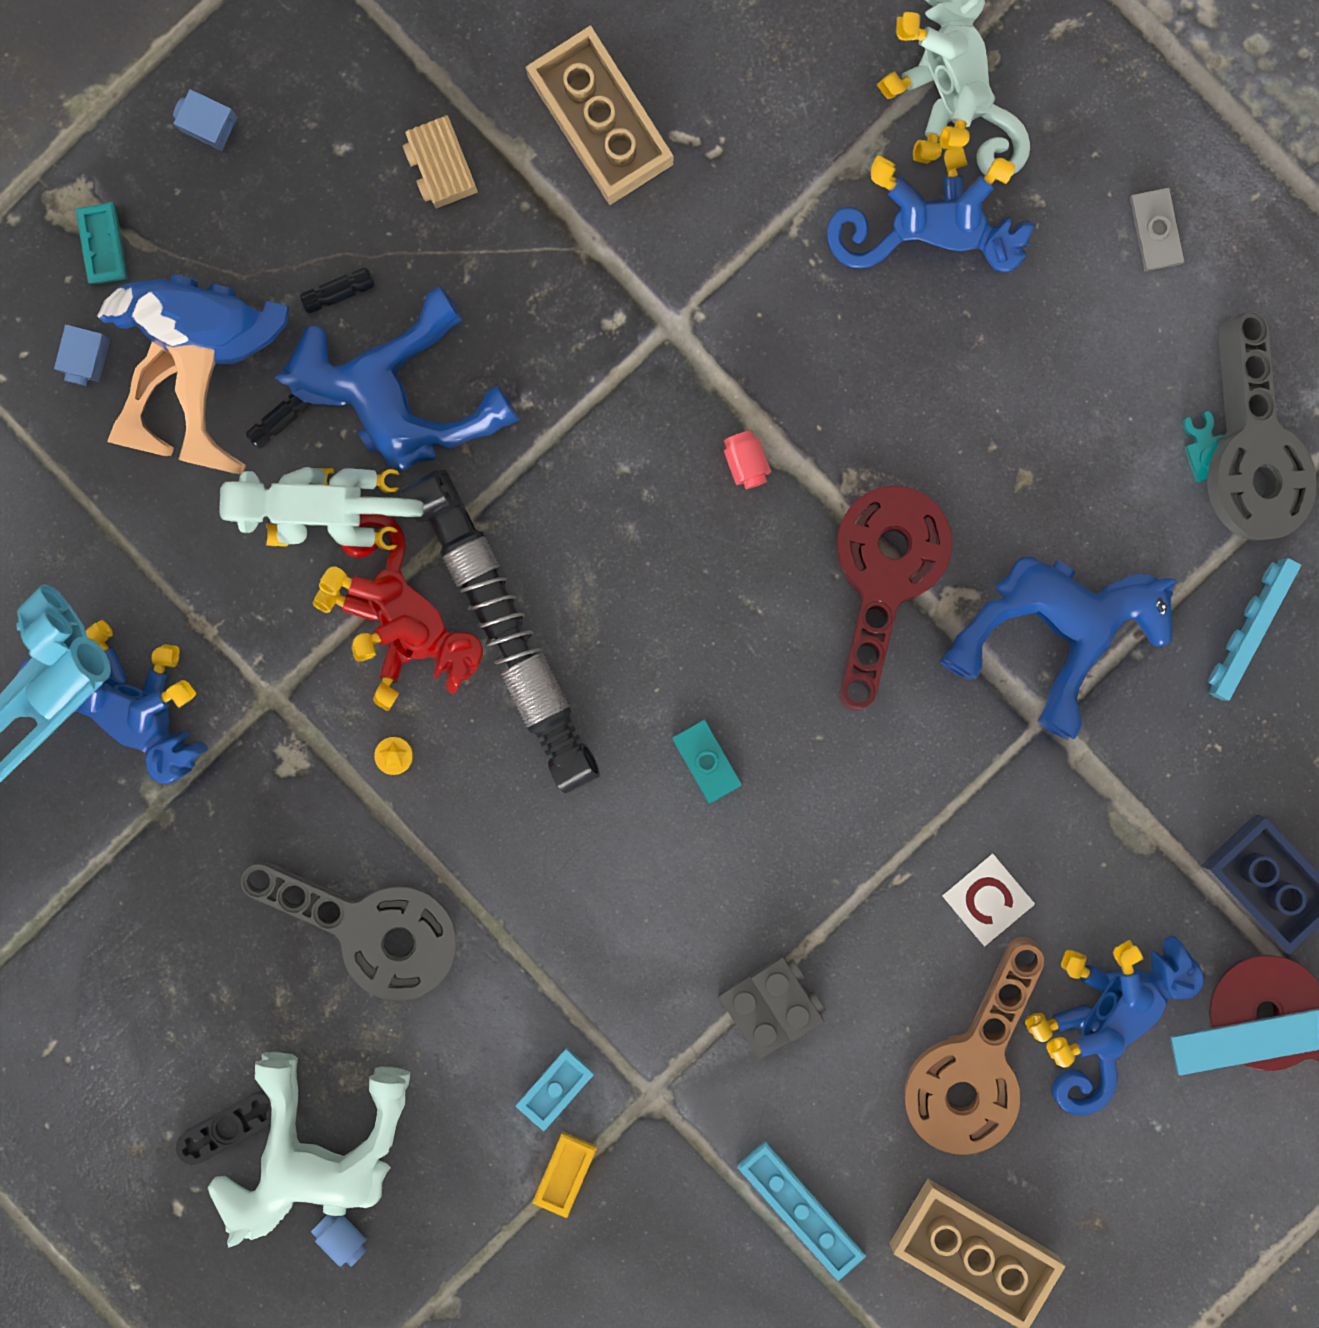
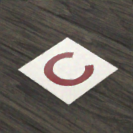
M991 854L942 895L984 947L1035 905L994 854Z

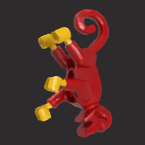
M360 514V525L353 527H373L378 529L393 527L397 530V532H384L389 539V544L397 545L396 548L391 549L389 552L386 570H382L372 581L353 575V578H349L340 568L330 567L320 580V590L314 598L313 605L325 613H330L334 605L337 604L342 607L341 611L368 620L380 621L381 626L373 629V634L363 633L357 635L351 646L355 661H364L376 655L373 644L379 643L381 646L390 643L379 675L382 682L373 697L374 703L386 711L390 710L399 695V692L392 689L390 685L391 683L398 682L402 665L412 659L433 657L435 660L433 677L439 678L443 672H447L446 689L451 694H455L464 680H469L479 667L483 657L481 641L474 634L448 633L440 613L424 597L407 585L400 572L406 544L404 533L398 523L388 515ZM376 543L372 547L340 545L346 554L355 558L368 557L378 547ZM342 586L349 589L346 597L342 596L339 592Z

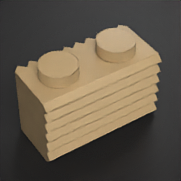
M448 115L405 132L409 143L402 146L410 166L412 167L417 164L423 178L416 181L425 202L432 200L437 209L478 193Z

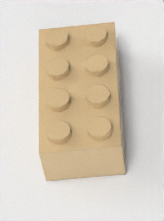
M591 25L526 66L529 80L609 206L673 165V154Z
M929 1178L890 1241L894 1255L1018 1328H1030L1066 1267L1058 1254Z

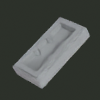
M1164 188L1131 195L1129 198L1144 271L1183 264L1184 257L1170 189Z

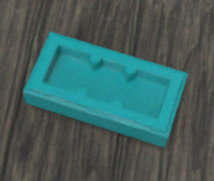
M110 202L75 208L88 284L97 285L128 279L116 204Z
M705 719L672 737L709 804L742 786Z

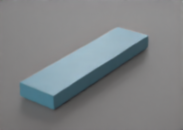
M1319 1008L1169 1036L1176 1072L1180 1076L1319 1050Z
M766 1140L737 1165L741 1173L837 1281L843 1278L866 1257L865 1252Z

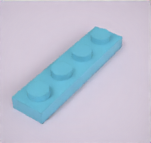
M1289 558L1279 559L1277 563L1272 562L1268 566L1262 578L1265 586L1259 597L1253 596L1244 611V616L1248 617L1241 631L1236 629L1226 645V649L1230 651L1224 663H1218L1210 674L1208 683L1211 684L1208 694L1220 700H1230L1296 577L1301 564Z

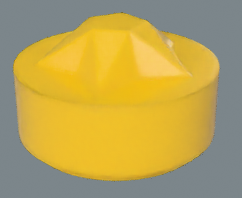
M389 737L378 744L374 757L376 765L382 772L389 775H398L408 770L412 765L414 752L409 742L405 739Z

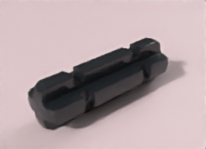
M361 268L352 272L353 276L348 277L344 275L320 285L319 290L310 289L300 295V299L304 309L308 313H313L322 309L324 304L330 306L356 295L355 291L364 292L373 288L374 281L369 270Z
M290 394L288 396L290 399L287 402L283 400L261 419L262 423L260 425L255 424L246 432L247 438L255 447L262 448L271 440L269 437L272 434L275 436L298 417V412L301 411L303 413L312 404L303 402L300 398Z

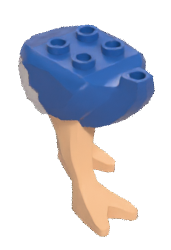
M172 274L171 281L157 279L118 286L117 290L104 301L97 317L104 323H114L117 328L128 329L137 326L152 343L147 357L135 368L128 399L123 411L113 425L107 442L158 455L172 456L174 447L158 438L146 427L142 413L148 398L156 386L177 372L175 392L185 412L187 426L179 460L226 472L242 474L246 465L219 447L207 433L205 410L210 378L215 365L235 364L249 358L271 344L287 325L289 306L266 301L262 311L259 312L246 305L238 297H235L236 291H233L234 289L210 284L209 290L197 288L198 282L194 279Z

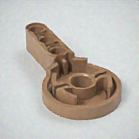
M1018 937L1009 943L969 1030L961 1035L948 1036L947 1040L927 1048L915 1060L908 1072L904 1088V1100L908 1118L919 1136L938 1150L958 1155L975 1154L985 1151L999 1143L1009 1133L1017 1119L1020 1109V1090L1012 1066L1004 1053L1044 967L1043 954L1038 944L1029 937ZM1022 950H1031L1035 953L1034 960L1028 965H1019L1015 962L1016 955ZM1014 984L1019 987V992L1012 999H1003L999 996L1000 989L1003 986ZM992 1018L999 1019L1003 1022V1026L996 1033H988L983 1030L987 1020ZM953 1056L955 1057L954 1061L950 1062L949 1064L944 1066L939 1072H937L944 1064L953 1060ZM1004 1080L1006 1081V1092H1007V1104H1006V1107L1004 1106V1104H1005V1089H1004V1087H1005V1082H1004ZM958 1082H967L976 1089L975 1099L964 1107L955 1106L947 1099L949 1088ZM927 1093H930V1094H928V1098H927V1107H928L929 1116L926 1117V1118H923V1117H921V1115H922V1116H926V1115H927L926 1104H925L926 1094H927ZM995 1123H997V1125L992 1130H990L982 1136L984 1132L988 1131ZM969 1135H971L972 1138H978L980 1136L982 1137L976 1140L970 1139Z

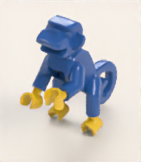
M959 147L955 151L947 149L944 153V162L948 176L944 177V200L925 201L923 196L900 175L897 178L893 177L896 170L893 162L880 155L876 156L871 166V178L876 184L887 188L889 191L887 195L900 206L894 216V229L873 249L864 253L851 252L844 246L841 240L842 224L852 222L855 225L852 240L857 244L864 242L866 239L869 224L865 214L859 208L852 206L843 207L831 216L827 228V239L834 256L841 263L852 268H869L886 258L902 241L919 239L938 247L958 252L974 248L981 249L993 269L1005 273L1015 270L1027 256L1023 248L1030 245L1028 240L1035 228V224L1027 220L1021 221L1012 230H1009L1012 219L1010 216H1006L997 225H989L981 208V203L994 190L991 185L995 179L1004 184L1009 181L1015 170V165L1004 158L995 159L990 165L984 178L979 176L963 194V176L958 175L956 169L968 164L963 147Z
M104 620L94 623L86 630L87 637L100 645L106 653L110 662L111 672L109 678L74 712L77 711L80 714L91 717L102 729L123 746L144 751L146 753V768L153 780L163 784L175 782L191 772L197 758L208 750L207 745L201 741L186 744L185 740L191 733L188 730L177 734H170L168 731L170 724L168 710L170 700L172 699L180 708L197 695L195 690L185 680L179 681L166 691L163 690L168 672L165 671V666H177L180 656L179 647L164 644L153 651L152 663L155 666L150 667L143 690L126 684L127 676L114 648H109L105 643L113 635L111 627ZM32 657L26 659V660L21 664V666L19 667V669H18V671H17V675H18V673L24 668V666L30 661V659H31Z
M1170 936L1164 940L1162 956L1156 951L1151 952L1152 970L1150 972L1132 967L1133 964L1142 960L1143 957L1138 947L1133 946L1130 940L1119 945L1113 951V956L1122 968L1118 971L1103 972L1090 964L1085 966L1087 961L1085 955L1074 950L1065 951L1061 967L1067 971L1070 977L1080 978L1082 982L1103 992L1093 1009L1082 1005L1054 1014L1049 1021H1047L1043 1013H1034L1025 1019V1025L1029 1032L1040 1042L1049 1040L1054 1030H1057L1058 1033L1073 1028H1078L1082 1031V1037L1075 1039L1074 1044L1070 1046L1063 1037L1054 1038L1047 1043L1046 1049L1050 1057L1061 1067L1070 1066L1074 1062L1076 1055H1079L1080 1058L1095 1053L1098 1055L1100 1081L1097 1089L1090 1096L1076 1099L1068 1095L1070 1088L1073 1086H1077L1084 1094L1090 1093L1093 1089L1091 1080L1080 1070L1069 1069L1063 1071L1054 1080L1051 1088L1052 1096L1064 1111L1073 1115H1089L1105 1107L1112 1099L1117 1087L1118 1074L1115 1059H1119L1129 1044L1147 1032L1161 1018L1169 998H1193L1201 991L1204 984L1201 965L1191 957L1192 954L1185 950L1184 945L1175 936Z

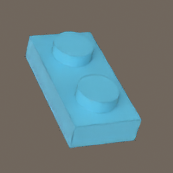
M566 1047L516 1103L515 1107L541 1130L545 1131L592 1078L595 1072Z

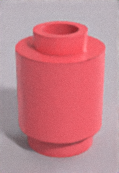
M748 430L725 439L726 449L724 454L735 484H744L747 490L766 483L765 475L772 471L760 439L754 437L753 431Z

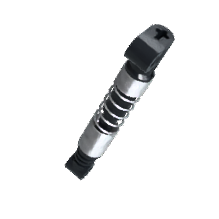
M435 470L401 489L403 499L421 500L423 502V514L420 517L413 518L417 522L430 521L442 545L440 553L443 557L442 559L445 560L444 563H446L448 570H450L449 573L453 577L452 580H455L456 587H461L459 589L460 593H466L471 604L467 610H474L480 621L476 628H483L489 639L485 645H498L502 654L495 659L494 663H507L509 668L501 672L500 675L506 683L505 686H508L507 689L511 693L510 696H513L512 699L518 707L517 710H520L519 713L523 717L522 720H525L524 723L528 727L529 732L536 734L537 738L543 737L544 741L540 742L542 747L547 745L548 750L544 752L546 756L551 754L553 757L549 759L548 767L558 788L566 794L599 778L600 771L592 752L584 743L577 744L576 741L580 737L579 735L573 736L572 732L576 730L574 726L570 728L568 726V723L572 722L570 719L572 711L569 704H567L568 701H566L564 694H562L563 691L560 690L561 687H559L557 680H555L556 677L552 673L553 670H550L551 667H549V663L545 660L546 657L543 656L542 649H529L526 641L532 637L534 632L530 630L520 631L518 626L523 624L522 619L525 614L517 613L513 605L516 596L508 595L504 586L507 579L499 577L496 571L500 567L498 561H496L497 558L494 557L495 555L491 551V547H489L490 544H487L488 541L483 532L476 530L447 470Z

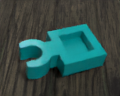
M1210 411L1202 413V419L1204 420L1202 429H1196L1192 425L1190 417L1182 421L1183 430L1188 436L1193 437L1194 444L1184 448L1195 483L1207 480L1211 458L1219 445L1217 440L1224 435L1212 436L1211 431L1214 427V418Z

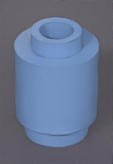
M327 1214L311 1231L317 1238L314 1242L339 1267L345 1262L352 1267L367 1251L362 1246L367 1238L344 1215L332 1216Z

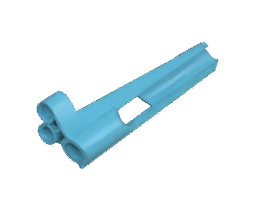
M45 584L41 585L17 610L19 620L16 624L17 630L21 632V638L30 650L28 654L32 658L0 694V733L18 717H31L36 720L38 726L0 762V782L109 678L111 672L110 662L106 653L100 645L87 637L84 625L71 606L56 589Z

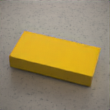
M562 1131L532 1204L567 1218L597 1146Z

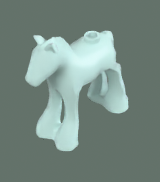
M263 1053L262 1060L255 1061V1079L270 1099L272 1115L269 1137L261 1158L260 1183L255 1191H250L227 1176H216L208 1186L209 1194L225 1224L226 1232L229 1233L228 1248L239 1244L244 1238L253 1240L266 1236L279 1224L280 1220H283L295 1201L324 1205L323 1213L332 1216L345 1215L346 1208L363 1207L366 1209L377 1204L382 1197L383 1180L391 1168L387 1163L378 1159L388 1154L389 1147L393 1144L396 1124L405 1105V1090L409 1085L410 1071L396 1067H377L374 1069V1074L369 1077V1091L378 1109L375 1127L366 1141L345 1156H342L318 1145L299 1143L295 1124L298 1104V1058L289 1053Z

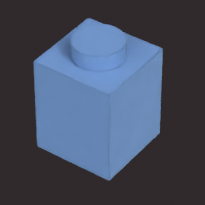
M190 89L186 98L181 97L175 106L173 113L175 121L173 124L182 133L222 151L238 116L231 108Z
M65 324L54 369L65 374V381L87 386L88 380L100 383L111 339L101 333Z

